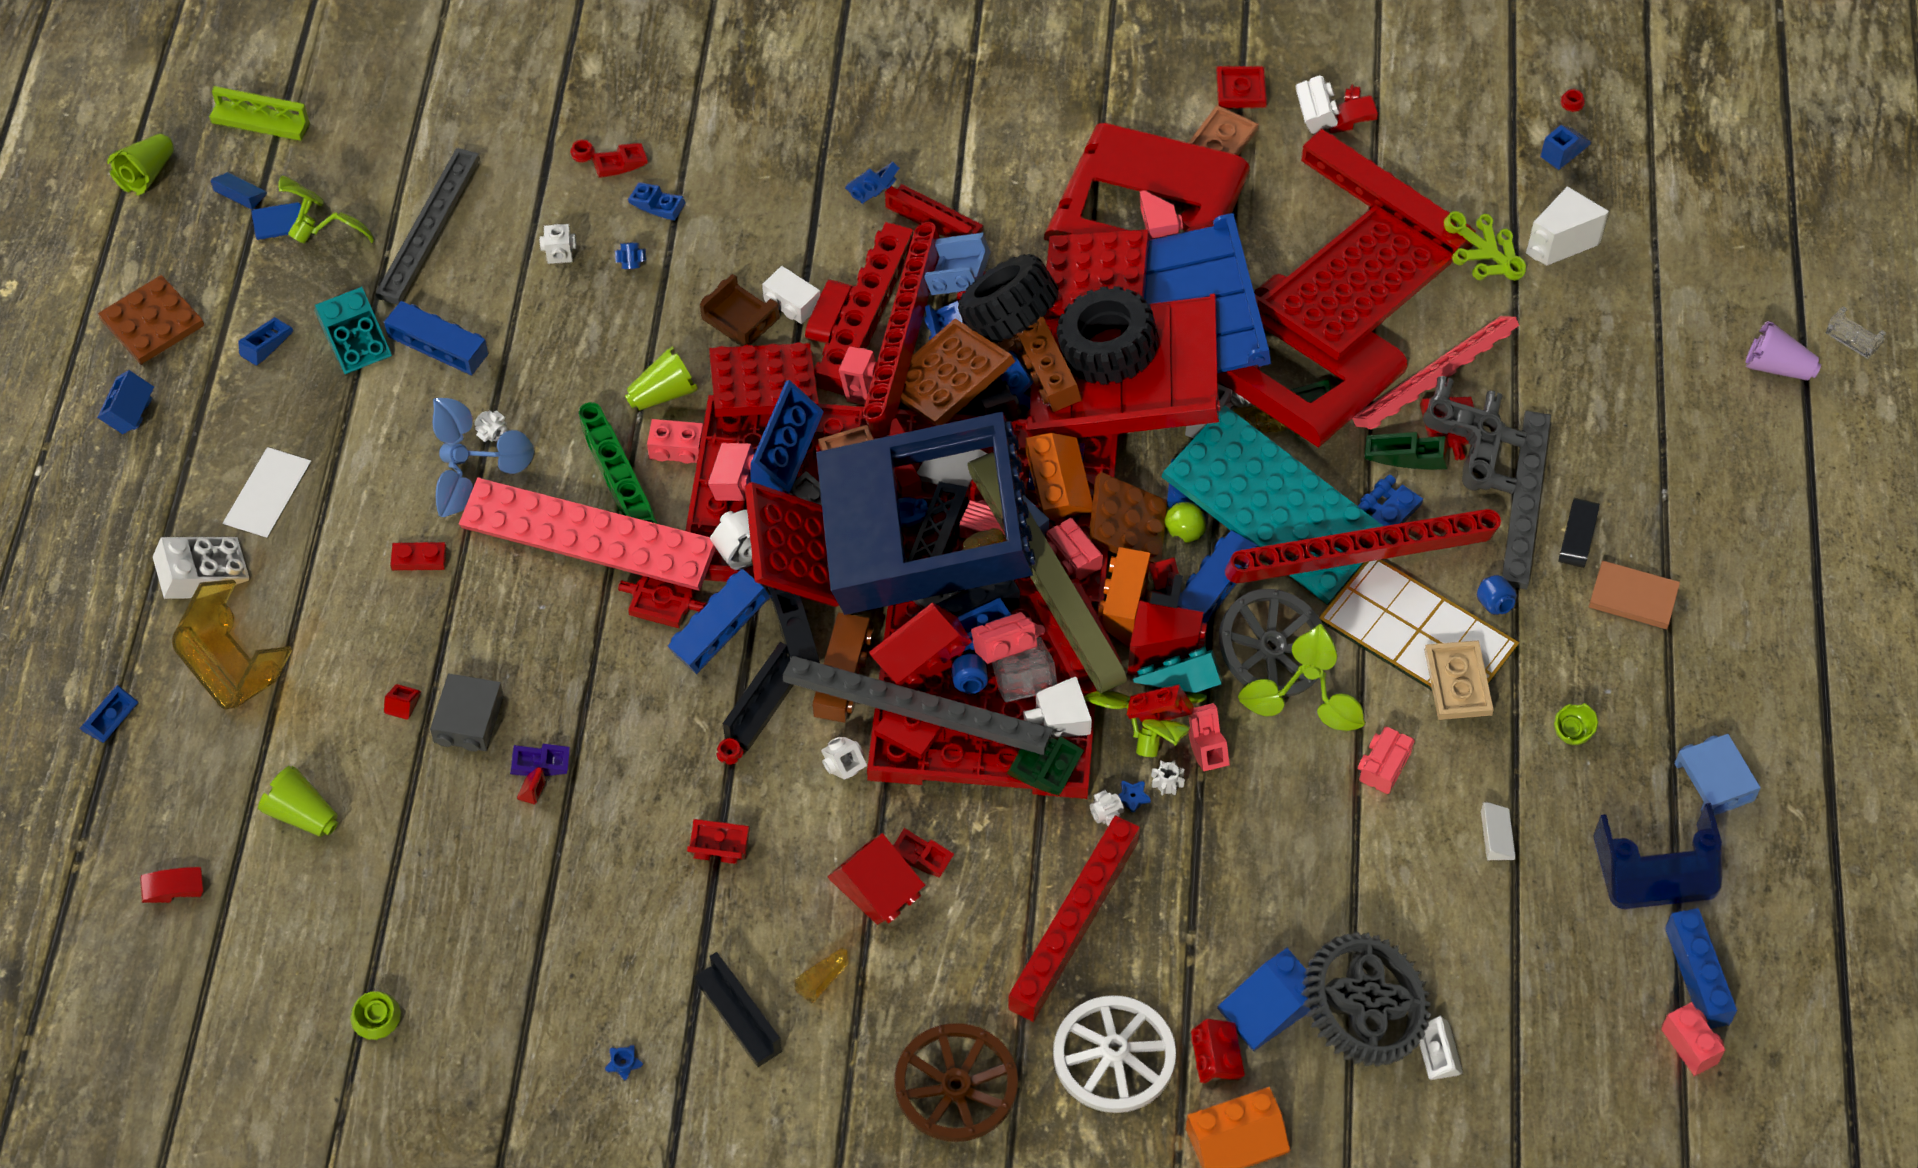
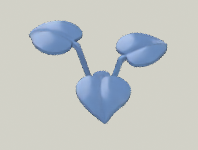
M433 399V430L436 437L440 441L445 442L440 448L439 455L443 462L449 463V468L455 470L443 472L436 485L439 517H446L463 511L473 490L472 482L468 478L462 477L463 472L457 464H463L468 459V456L499 457V469L505 473L515 474L521 472L530 464L534 455V446L522 432L509 430L499 437L497 441L498 452L468 451L464 445L457 443L463 440L462 434L467 433L472 428L473 423L470 410L464 404L454 399Z

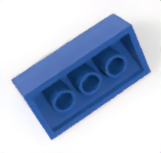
M787 380L784 384L751 461V482L787 494L791 491L824 412L790 380Z

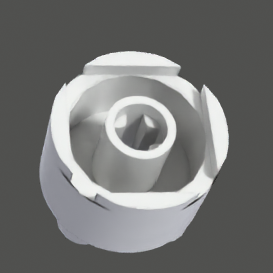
M741 510L736 513L729 511L721 516V523L710 536V540L732 569H746L753 565L747 510Z

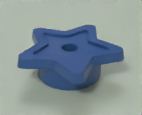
M1126 781L1121 782L1122 792L1118 796L1123 805L1133 813L1142 804L1151 802V798L1144 793V781L1136 784H1130Z
M630 1045L627 1048H610L611 1061L605 1067V1070L607 1072H618L623 1080H627L631 1070L641 1068L643 1063L634 1057V1045ZM626 1060V1063L621 1064V1061Z

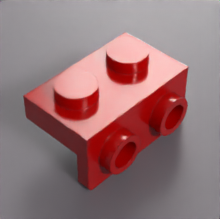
M693 819L690 846H687V852L694 853V859L710 861V855L721 856V862L737 864L738 859H746L750 826Z
M1205 1019L1191 1030V1041L1194 1047L1196 1069L1200 1083L1206 1084L1215 1077L1240 1080L1245 1076L1235 1022Z

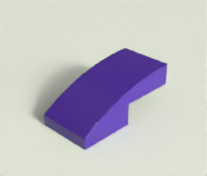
M542 744L540 749L514 745L510 774L527 776L537 767L542 768L544 776L567 774L570 747Z

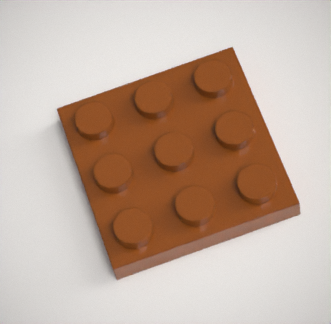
M162 275L98 313L100 320L140 365L205 326L203 319Z
M1100 472L1095 477L1089 539L1094 545L1116 554L1118 548L1122 547L1149 552L1150 563L1161 561L1167 500Z

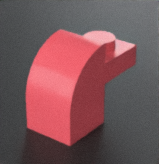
M1212 703L1195 707L1193 714L1188 715L1190 724L1188 735L1197 763L1203 772L1229 766L1227 741L1220 732L1216 705Z

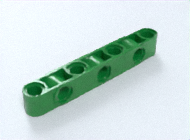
M594 402L583 404L579 408L582 432L621 515L658 524L639 481L601 407Z

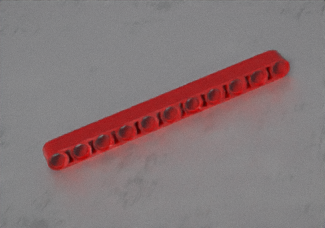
M931 222L918 225L914 231L863 409L866 423L872 435L877 437L884 436L890 432L891 422L896 417L924 316L925 306L930 294L924 276L926 272L935 271L940 257L935 246L940 236L936 226Z
M1484 509L1239 550L1232 554L1225 568V575L1233 583H1245L1486 542L1493 537L1500 527L1501 517L1494 510ZM1360 544L1366 545L1367 548L1362 547ZM1335 548L1341 549L1343 553L1337 551ZM1310 552L1316 553L1319 557L1313 556ZM1285 556L1291 557L1294 561L1288 560ZM1260 560L1266 561L1269 565L1263 564ZM1235 564L1242 566L1244 569L1237 568Z

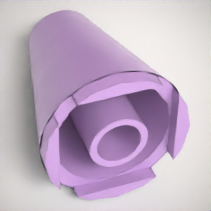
M1770 321L1765 322L1759 330L1763 335H1760L1758 339L1755 338L1745 361L1747 363L1746 367L1752 370L1806 381L1811 377L1815 378L1821 368V364L1818 363L1819 357Z

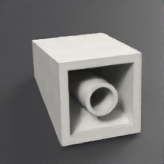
M1567 186L1534 221L1526 254L1547 266L1598 246L1601 242L1609 211Z

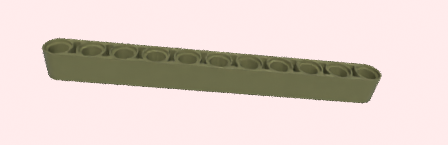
M991 452L969 461L967 465L971 478L1005 534L995 455ZM1029 511V518L1026 521L1027 526L1029 525L1033 538V541L1029 543L1030 549L1033 548L1036 565H1032L1033 576H1030L1098 692L1103 693L1126 683L1127 678L1121 663Z

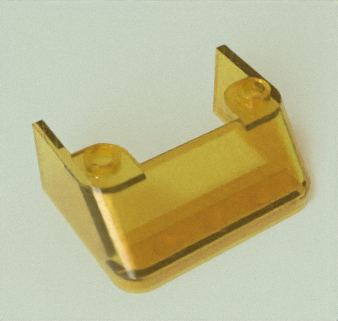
M234 580L199 583L172 637L174 651L222 709L237 708L274 684L292 652L290 646L256 650L252 659H250L229 633L233 627L235 617L226 602L236 585Z

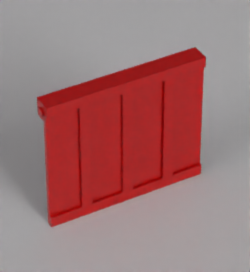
M1215 293L1210 294V297L1149 304L1159 336V346L1151 363L1147 362V368L1142 372L1138 371L1137 375L1131 379L1125 378L1122 379L1123 382L1116 384L1114 381L1109 382V385H1101L1097 381L1094 384L1087 382L1085 378L1082 380L1075 376L1074 372H1071L1077 383L1082 401L1055 412L1052 411L1049 403L1044 405L1038 391L1041 387L1040 385L1035 387L1033 383L1031 385L1030 416L1027 417L1026 431L1029 437L1056 433L1075 438L1218 423L1221 405L1220 400H1218L1217 307ZM1060 316L1043 317L1061 352L1057 336ZM1105 330L1095 335L1090 341H1110L1122 335L1126 330Z

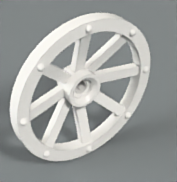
M1103 996L1082 1003L1066 1016L1055 1037L1053 1058L1059 1080L1075 1099L1099 1111L1120 1113L1139 1109L1155 1100L1164 1091L1173 1075L1176 1048L1170 1028L1164 1019L1151 1007L1128 997ZM1110 1009L1125 1010L1137 1014L1120 1035L1116 1034ZM1101 1011L1107 1037L1077 1023L1086 1016ZM1145 1020L1154 1027L1162 1040L1128 1042ZM1070 1032L1101 1046L1064 1056V1046ZM1116 1046L1119 1048V1051L1115 1052L1111 1047ZM1165 1051V1063L1161 1074L1158 1076L1129 1052ZM1101 1057L1102 1060L1084 1088H1082L1071 1076L1067 1066ZM1127 1063L1150 1081L1152 1085L1144 1092L1129 1097L1123 1065ZM1109 1066L1114 1067L1120 1099L1103 1098L1092 1094Z

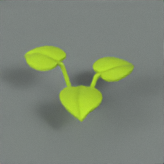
M286 176L280 177L278 182L279 192H291L304 198L299 215L288 232L292 238L305 244L311 233L317 235L318 231L330 221L338 219L362 232L369 238L371 243L374 242L370 230L361 221L342 212L339 214L333 213L315 227L316 221L308 216L307 213L312 202L322 206L324 204L323 199L293 179Z
M1322 624L1317 625L1314 629L1299 636L1294 641L1292 654L1303 665L1298 667L1297 672L1282 690H1278V686L1274 681L1260 679L1247 684L1240 690L1238 695L1239 701L1252 712L1267 717L1277 715L1283 710L1285 701L1281 696L1288 692L1303 673L1306 678L1311 680L1320 678L1322 700L1325 703L1318 707L1317 714L1325 725L1336 730L1351 731L1363 727L1366 723L1362 706L1354 697L1342 693L1334 694L1330 699L1327 696L1326 672L1324 670L1331 669L1336 664L1337 650L1331 636Z
M1108 690L1103 693L1098 691L1089 693L1084 696V700L1106 708L1128 709L1130 697ZM1184 691L1192 704L1200 703L1207 699L1205 694ZM1131 719L1134 730L1133 737L1138 738L1136 753L1144 757L1158 756L1161 737L1176 746L1181 738L1189 732V726L1173 720L1160 721L1154 719L1143 720L1142 730H1139L1137 719Z

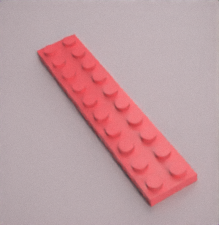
M478 477L459 522L460 527L463 529L699 591L716 550L710 537Z

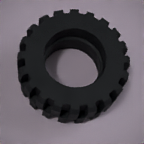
M1022 254L1018 257H1012L1006 262L999 263L993 269L986 271L983 276L978 277L972 285H969L958 302L959 313L970 329L991 342L998 343L1003 341V339H1009L1014 337L1015 334L1023 332L1027 327L1035 324L1040 317H1043L1047 310L1053 307L1054 301L1058 298V286L1039 257L1032 254Z
M1107 286L1100 287V290L1094 291L1092 289L1087 291L1084 296L1079 295L1073 300V304L1069 303L1064 309V314L1062 313L1058 320V341L1070 371L1074 372V375L1082 380L1085 378L1087 382L1094 384L1097 381L1101 385H1109V382L1114 381L1116 384L1123 382L1122 379H1131L1137 375L1138 371L1142 372L1147 368V362L1151 363L1155 357V352L1159 346V336L1153 312L1146 299L1139 294L1136 295V292L1129 289L1124 291L1122 287L1116 286L1113 289H1108ZM1105 330H1126L1122 335L1110 341H1090L1095 335Z

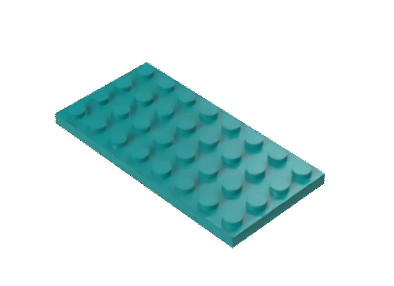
M1226 405L1219 411V422L1207 424L1163 471L1161 476L1229 530L1257 544L1258 547L1383 526ZM1360 544L1362 547L1367 548L1366 545ZM1335 548L1337 551L1343 553L1341 549ZM1310 552L1313 556L1319 557L1316 553ZM1285 556L1288 560L1294 561L1291 557ZM1363 563L1289 576L1328 605Z

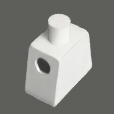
M1077 677L1039 691L1036 694V709L1023 712L1024 721L1053 728V738L1091 734L1092 720Z

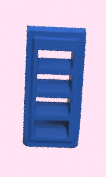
M275 317L238 341L240 356L257 366L293 333V328Z

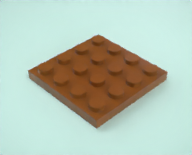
M955 318L912 355L900 402L933 425H943L1015 363V360L1010 353Z

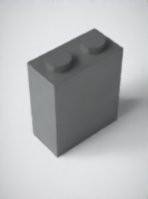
M448 673L430 727L434 743L444 747H463L468 751H487L504 698L501 682Z

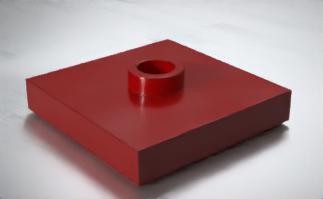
M1264 66L1216 67L1218 106L1222 108H1266Z
M887 711L875 728L874 735L922 759L944 727Z

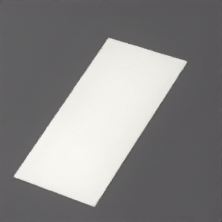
M267 447L222 524L267 538L311 460Z

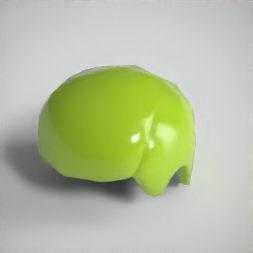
M1191 502L1174 504L1167 511L1164 520L1172 537L1178 536L1186 543L1198 540L1206 531L1207 524L1203 512L1198 505Z
M1585 703L1581 705L1568 704L1556 714L1553 726L1556 735L1566 744L1581 745L1594 736L1599 722L1596 712Z

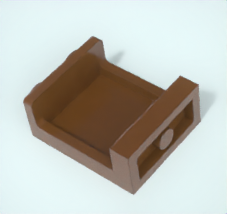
M734 274L722 280L718 287L710 295H706L700 303L701 319L740 346L752 345L779 320L778 303L771 298L764 303L740 287L737 276Z

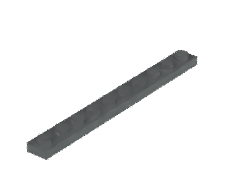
M792 656L783 673V682L1041 755H1044L1052 737L1053 728L796 656Z

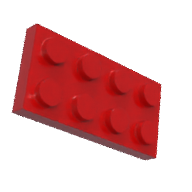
M1072 579L1071 582L1122 665L1079 579ZM1039 591L1028 595V601L1039 623L1045 627V635L1067 678L1077 677L1078 683L1089 680V675Z

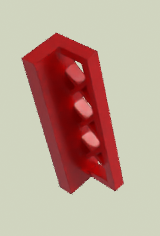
M903 184L898 188L891 186L885 191L886 208L919 225L925 222L933 223L938 234L944 238L977 234L983 231L982 224Z

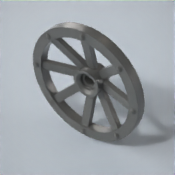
M1277 589L1251 591L1238 598L1230 606L1222 619L1219 630V645L1222 657L1231 673L1244 686L1259 680L1247 670L1262 658L1266 659L1268 680L1274 681L1280 691L1285 686L1278 685L1276 660L1293 675L1299 667L1284 654L1292 653L1293 644H1287L1286 639L1306 622L1311 630L1317 625L1322 624V622L1308 604L1288 592ZM1259 601H1269L1266 633L1247 605ZM1279 603L1290 607L1300 615L1281 633L1276 631ZM1239 611L1258 639L1231 632L1234 619ZM1232 642L1255 648L1258 652L1241 664L1236 657ZM1302 673L1298 678L1300 682L1293 684L1288 692L1281 697L1286 698L1298 695L1310 688L1319 678L1311 680Z

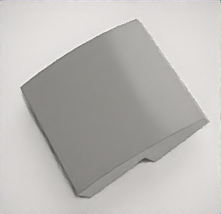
M979 449L924 461L917 474L921 482L938 485L940 481L969 487L972 478L967 463L987 453Z

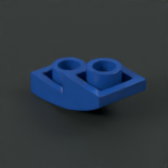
M640 182L628 198V202L633 206L650 214L674 221L686 204L683 196L662 193L660 186Z

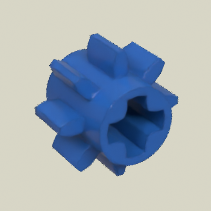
M638 242L620 243L621 250L615 251V262H621L622 269L640 268V262L646 261L645 249H639Z

